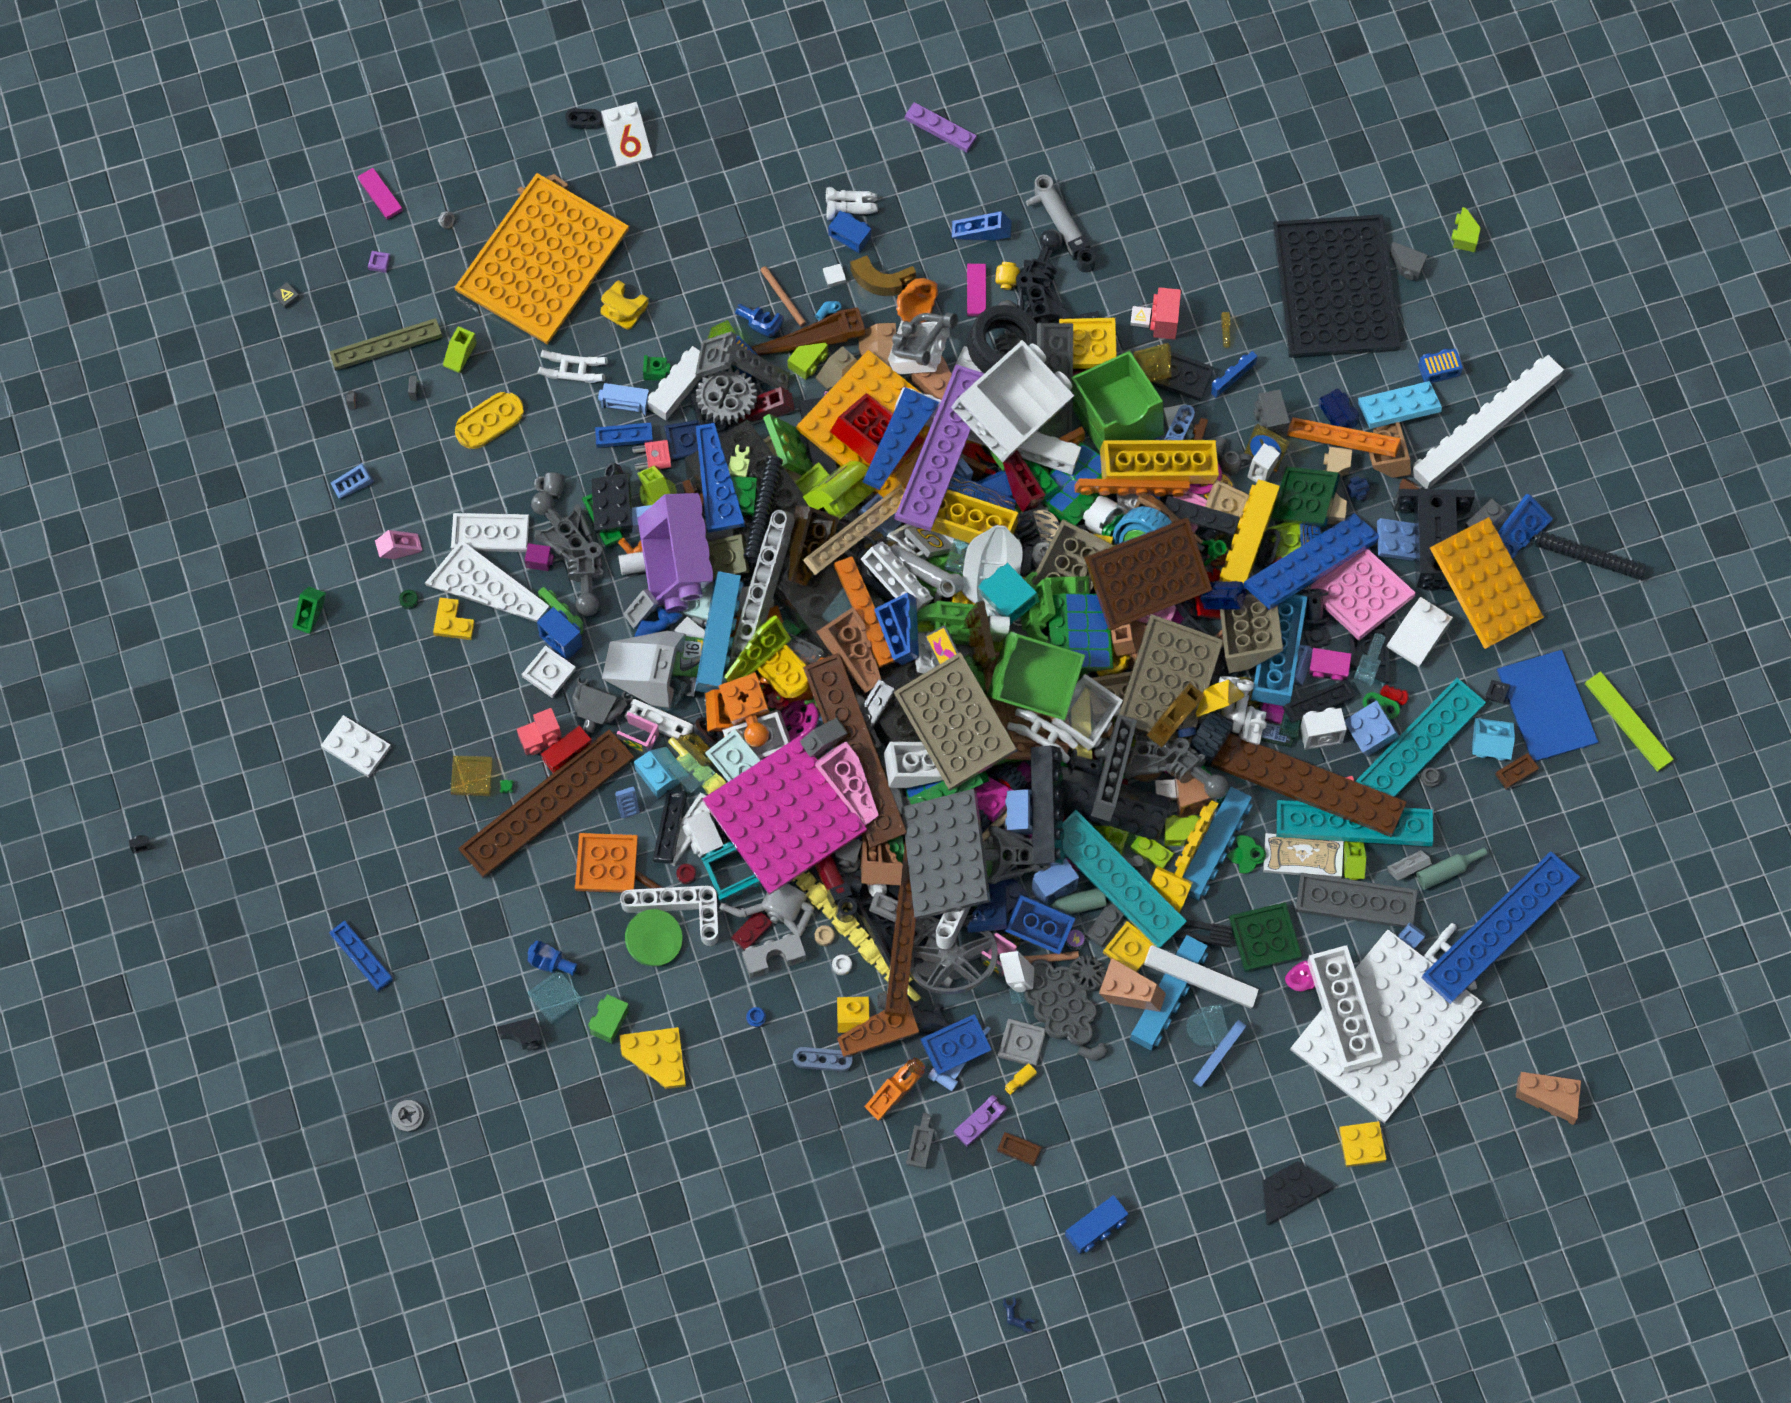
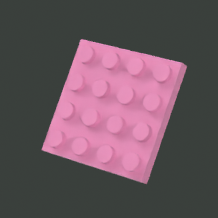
M1369 549L1364 550L1324 575L1307 588V590L1324 589L1328 591V595L1323 596V608L1358 640L1366 636L1415 597V592Z

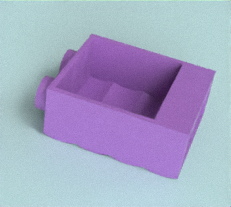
M664 494L637 519L649 591L659 603L658 605H665L666 612L674 613L687 610L689 608L688 601L703 597L702 589L712 582L713 570L709 561V546L705 538L706 527L702 517V503L699 494Z

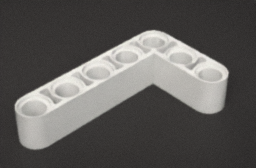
M711 886L626 890L620 896L622 909L628 913L642 912L648 909L663 911L699 909L702 942L707 946H712L718 941L716 890ZM707 894L713 896L711 900L703 899V897ZM687 895L693 897L691 901H685L683 898ZM671 896L674 899L671 902H665L664 898ZM648 897L654 899L652 903L644 902V900ZM628 898L635 900L632 904L625 903V900ZM706 913L714 915L711 919L704 918ZM710 931L714 933V936L707 938L704 936L705 933Z
M971 907L943 914L936 929V943L938 947L949 949L953 946Z

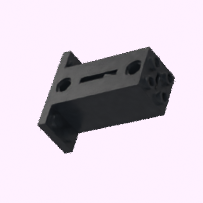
M1398 489L1394 511H1400L1401 513L1413 511L1416 588H1421L1422 590H1430L1432 588H1440L1441 590L1451 589L1430 547L1457 534V513L1465 514L1470 512L1475 498V490Z

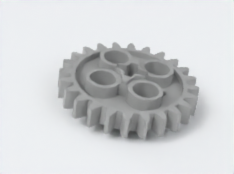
M730 367L728 372L722 370V372H716L714 375L710 374L708 378H702L703 383H698L699 389H696L698 409H701L702 415L707 413V419L713 417L714 423L718 419H720L721 424L725 420L728 421V424H731L733 419L738 423V417L745 419V413L750 415V409L755 408L754 403L757 402L755 383L751 382V377L746 378V373L739 375V369L734 373Z

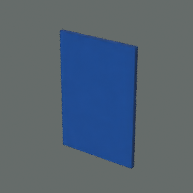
M1562 650L1497 669L1501 682L1510 684L1511 688L1507 698L1529 755L1534 762L1598 744Z

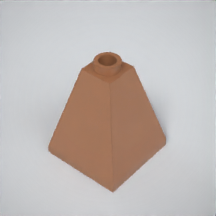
M1175 778L1177 816L1180 818L1198 815L1203 806H1208L1211 800L1217 802V799H1212L1206 794L1204 784L1196 778H1192L1187 783H1181L1180 780Z

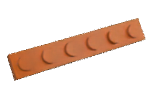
M1294 417L1291 420L1287 436L1392 457H1396L1401 445V438Z
M1079 478L1075 484V493H1081L1082 495H1090L1092 493H1100V495L1118 494L1120 496L1136 494L1140 496L1144 492L1146 494H1155L1157 497L1165 495L1181 497L1187 493L1190 484L1189 481Z
M853 557L835 562L834 567L850 604L865 624L867 639L870 641V648L878 667L894 663L895 661L892 658L876 616L874 604Z

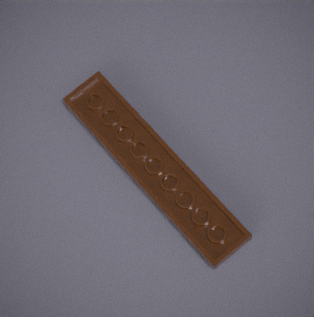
M839 653L804 666L803 669L823 723L825 724L835 718H839L848 732L843 739L833 746V749L847 741L859 757L879 814L865 825L867 829L865 834L870 847H876L907 834L902 816L892 790L889 788L888 779Z
M610 729L460 846L458 848L459 851L484 879L633 761L634 756Z
M1231 733L1211 763L1213 768L1389 837H1392L1407 803L1260 744L1249 743Z

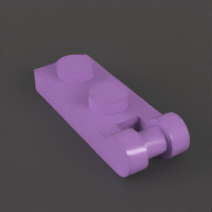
M994 1094L953 1131L966 1147L974 1142L1007 1111L1008 1108L1004 1104L1001 1105ZM991 1106L996 1110L993 1114L988 1111Z

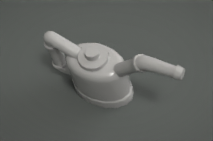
M789 884L784 885L770 895L766 893L762 903L745 909L742 908L740 910L725 905V903H721L719 907L721 910L744 918L765 911L771 918V922L776 924L783 922L794 935L799 934V937L805 932L811 915L814 914V907L805 902L807 895ZM800 909H803L805 912L799 924L796 925L794 921Z

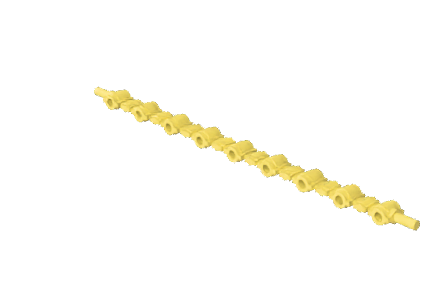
M674 737L668 741L680 754L676 760L683 769L688 771L689 774L694 771L692 775L699 783L705 782L702 784V787L708 795L726 784L725 780L717 773L712 776L713 770L707 764L701 765L702 762L696 759ZM810 872L807 874L802 873L793 879L792 882L798 880L796 885L803 892L808 891L806 895L813 906L817 907L818 910L823 907L822 912L829 920L834 918L831 923L836 930L845 938L850 935L848 940L856 948L860 946L858 952L871 965L875 962L877 963L875 968L882 976L885 973L887 974L884 979L888 983L889 968L873 939H867L869 934L862 927L857 929L860 924L854 917L852 921L846 923L839 921L835 914L837 907H831L824 885L820 882L816 885L815 882L817 880ZM908 984L907 994L913 1001L918 1002L921 997Z

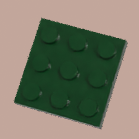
M1286 466L1271 518L1274 521L1326 527L1341 475L1339 472Z
M1286 902L1228 917L1244 972L1302 958Z

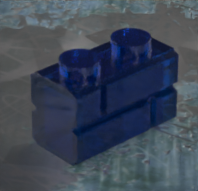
M1337 388L1319 399L1318 405L1331 425L1352 428L1358 423L1359 413L1355 407L1352 408L1348 403L1349 398L1345 392L1342 393Z
M1214 581L1210 582L1212 590L1200 595L1204 609H1242L1243 601L1246 598V591L1243 582Z

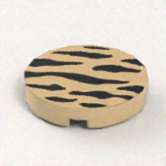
M1046 510L1033 511L1042 542L1050 544L1059 527L1057 518Z

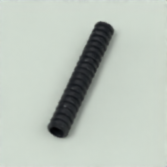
M771 455L766 458V467L762 475V483L760 484L754 516L752 517L753 521L748 533L747 548H745V553L743 554V558L749 562H757L766 529L768 528V518L771 516L772 502H774L776 486L778 485L779 475L781 474L780 470L783 464V460L778 456Z
M1543 531L1538 533L1535 542L1536 547L1539 545L1542 549L1544 547L1547 548L1548 551L1551 549L1553 550L1552 552L1558 551V554L1564 553V556L1570 555V558L1575 557L1576 560L1579 558L1582 562L1585 560L1587 561L1586 563L1592 562V565L1598 564V567L1604 566V569L1610 568V571L1612 569L1617 573L1620 571L1621 574L1626 573V576L1638 577V580L1643 578L1646 564L1644 563L1641 565L1640 562L1628 561V558L1623 559L1622 556L1619 558L1616 554L1613 556L1610 552L1608 554L1605 553L1606 551L1600 552V549L1594 550V547L1588 548V545L1583 546L1582 543L1579 545L1576 541L1574 543L1571 540L1566 541V538L1560 539V536L1554 537V534L1548 535V532L1546 534Z

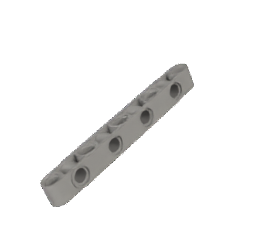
M777 510L771 516L732 644L727 667L728 671L756 630L767 620L794 526V516L789 512ZM785 516V521L781 524V518ZM774 553V558L770 561V555ZM762 589V590H763V595H762V597L760 598V597H759V592H760V590ZM751 626V627H752V632H751V634L749 635V634H748V629H749V627Z

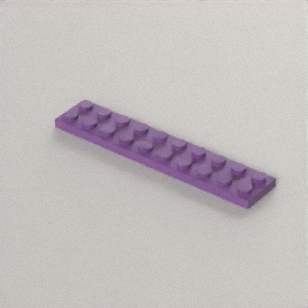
M955 365L894 520L931 532L971 431V428L951 406L959 396L985 373Z

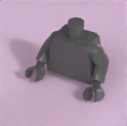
M578 677L572 700L577 716L586 719L583 730L593 733L596 723L606 725V723H611L616 719L626 706L631 704L633 695L631 698L626 699L624 697L627 692H623L621 700H619V696L590 687L588 678H586L584 683H581V678Z

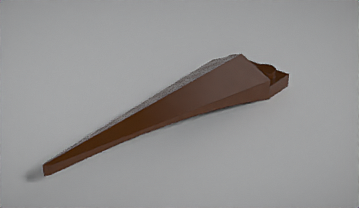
M856 307L840 310L795 332L750 348L757 355L796 350L798 346L847 342V338H856L866 335L859 308Z

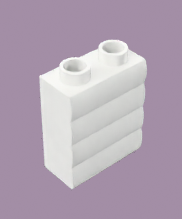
M1023 340L959 396L951 406L1002 462L1008 459L1074 396L1070 391L1072 389L1070 380L1059 371L1053 373L1044 364L1046 356L1043 351L1035 344L1027 346Z

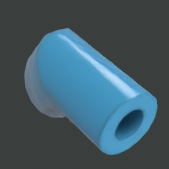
M838 301L825 302L815 317L820 321L827 314L840 311L842 305Z

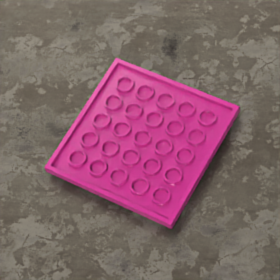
M801 736L790 741L703 798V802L769 895L867 831L856 813H852L817 769L815 763L818 760L816 757H809L800 743L802 740Z

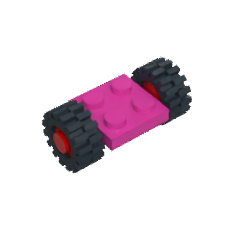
M1001 764L991 774V778L989 777L990 782L975 788L977 791L982 833L990 826V821L994 822L1007 809L1005 804L1007 791L1025 790L1028 783L1025 781V776L1021 775V771H1017L1018 768H1013L1012 764Z

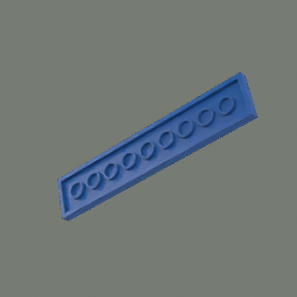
M1550 851L1443 954L1421 978L1451 1004L1579 880L1580 876Z

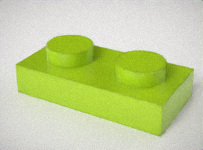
M1138 836L1130 847L1132 851L1154 866H1159L1163 869L1174 855V853L1155 840Z

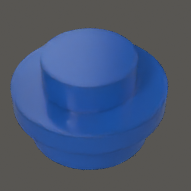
M754 1007L747 1012L746 1019L749 1025L759 1027L765 1023L766 1014L763 1009Z

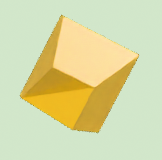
M1229 679L1204 689L1203 694L1205 696L1200 701L1195 714L1199 717L1229 706L1244 698L1245 695Z

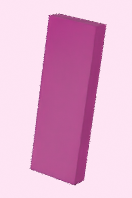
M374 168L357 176L361 185L387 220L403 211Z
M967 264V316L978 317L986 309V264Z

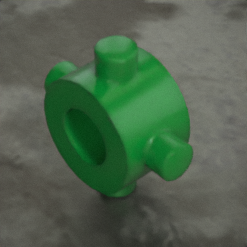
M501 780V789L499 791L501 793H513L512 784L514 781Z

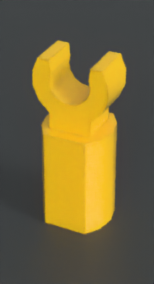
M1028 1063L1014 1075L1013 1080L1005 1086V1091L1011 1095L1019 1086L1023 1087L1037 1075L1036 1070Z

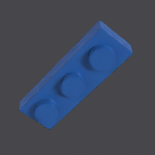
M1252 351L1248 355H1243L1237 365L1230 366L1222 378L1218 377L1213 381L1211 394L1215 398L1220 396L1256 364L1257 355Z
M651 423L595 427L597 448L653 442Z

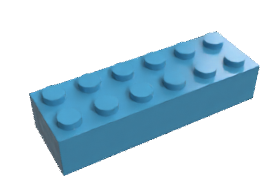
M718 571L715 577L695 691L707 693L713 689H720L719 685L724 684L726 681L724 677L726 674H723V672L726 671L729 664L730 656H727V653H729L733 642V637H730V634H733L736 626V619L733 616H736L740 601L737 598H739L743 587V582H740V575Z
M1294 594L1278 604L1283 651L1257 665L1252 701L1281 706L1290 703L1307 602L1306 596Z

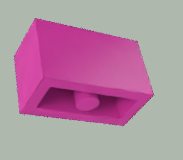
M1313 648L1309 674H1313L1312 677L1315 678L1327 676L1332 677L1334 681H1343V679L1348 677L1351 654Z

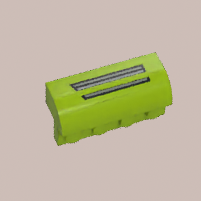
M850 461L836 469L805 494L803 498L809 507L818 510L824 507L828 514L836 516L840 520L874 492L875 488L863 483L869 468L861 462Z

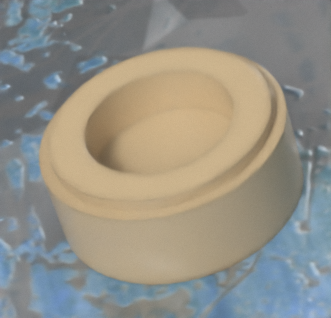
M826 925L818 927L815 931V941L821 946L830 945L834 941L833 929Z

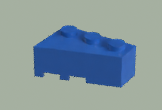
M907 592L874 609L892 658L901 665L919 657L917 601L915 596Z

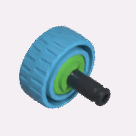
M1151 507L1134 508L1124 515L1116 525L1113 532V544H1119L1172 523V521L1157 509Z

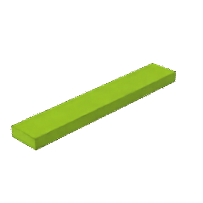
M1601 671L1585 682L1587 688L1657 772L1673 762L1674 759Z

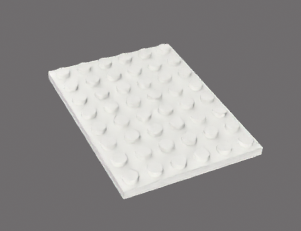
M1389 930L1383 934L1355 969L1383 1056L1381 1063L1343 1073L1323 1009L1290 1048L1293 1053L1384 1124L1482 1004V1001L1467 990L1449 1004L1421 978L1433 964Z

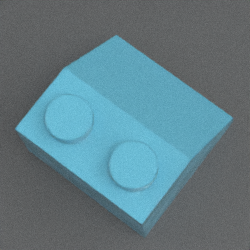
M1475 718L1472 754L1481 758L1488 756L1495 757L1498 760H1511L1515 741L1514 723Z
M667 747L650 750L634 761L635 770L657 798H660L667 793V790L673 789L689 777Z

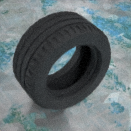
M996 305L981 312L974 321L967 344L968 353L975 366L980 371L986 373L1005 356L992 350L986 341V334L993 329L1004 328L1010 330L1020 340H1023L1027 346L1030 344L1037 345V323L1031 315L1011 305Z

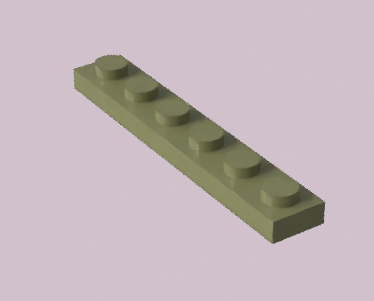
M435 318L332 350L329 353L336 371L441 338L442 334Z

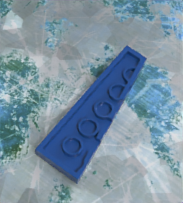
M905 387L863 483L878 490L882 488L938 407V401Z
M711 423L696 426L707 531L711 533L744 527L745 521L716 425Z

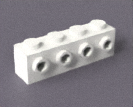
M692 346L689 351L686 350L681 357V361L671 368L668 377L661 380L659 388L648 396V409L666 421L702 378L695 375L700 353L698 349Z
M883 541L872 546L861 558L863 563L895 598L907 592L915 596L917 612L927 606L933 599L928 589L919 583L916 576L904 566L902 560L897 558L891 551V548L884 544Z

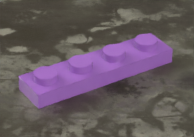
M915 102L905 115V120L966 153L977 135Z

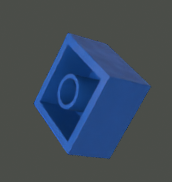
M553 607L537 621L539 636L562 658L568 660L583 647L581 630L575 623L571 624L567 620L568 618L561 610L557 611Z

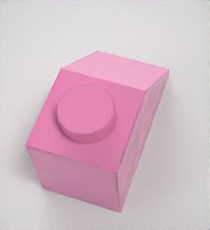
M388 530L375 540L380 558L397 559L422 551L420 540L416 533Z

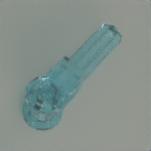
M1381 633L1374 635L1367 655H1362L1353 681L1356 682L1358 680L1372 687L1381 660H1378L1385 641V636Z

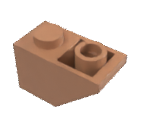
M1131 622L1111 630L1117 656L1136 653Z

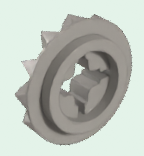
M404 1100L394 1107L392 1121L399 1130L408 1132L416 1130L417 1127L422 1125L424 1113L422 1107L417 1102ZM404 1110L409 1114H414L411 1116V1123L407 1119L403 1120L405 1117Z

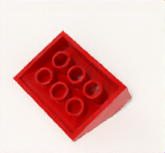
M866 393L837 418L829 432L867 463L871 464L893 414ZM919 434L912 442L911 446L906 451V453L904 454L898 465L895 467L891 475H893L903 465V463L913 454V452L923 443L925 439L922 438Z

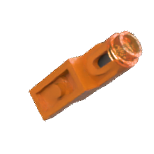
M915 1057L912 1060H908L893 1077L887 1079L864 1107L878 1121L881 1120L892 1106L898 1104L922 1077L926 1068L924 1063Z

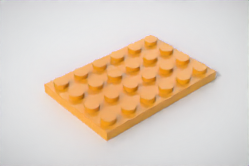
M1489 517L1430 547L1485 649L1544 618Z

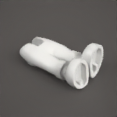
M827 187V220H833L836 213L840 212V210L844 213L852 214L878 212V205L873 203L877 201V194L870 191L841 190L839 192L832 187Z
M1222 676L1219 679V683L1229 679L1245 695L1244 698L1237 701L1236 708L1235 703L1223 707L1221 710V715L1231 721L1233 720L1232 732L1239 734L1245 720L1247 703L1249 701L1248 693L1254 688V682L1245 679L1240 680L1237 677Z

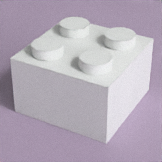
M1333 707L1323 712H1307L1303 715L1300 726L1305 750L1341 744L1347 730L1342 709Z

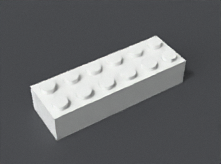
M1347 945L1309 955L1308 965L1342 1072L1345 1073L1381 1063L1383 1056Z

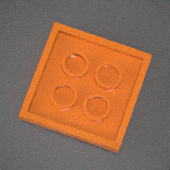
M579 833L575 890L620 893L626 890H634L638 835Z

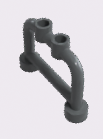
M948 312L944 316L922 313L915 316L911 322L904 321L901 326L902 334H894L892 337V343L894 344L892 353L899 358L916 360L918 365L927 366L931 355L926 350L944 326L947 328H955L957 326V314ZM921 321L938 322L916 352L899 350L901 346L907 344L908 337L916 332L917 325Z

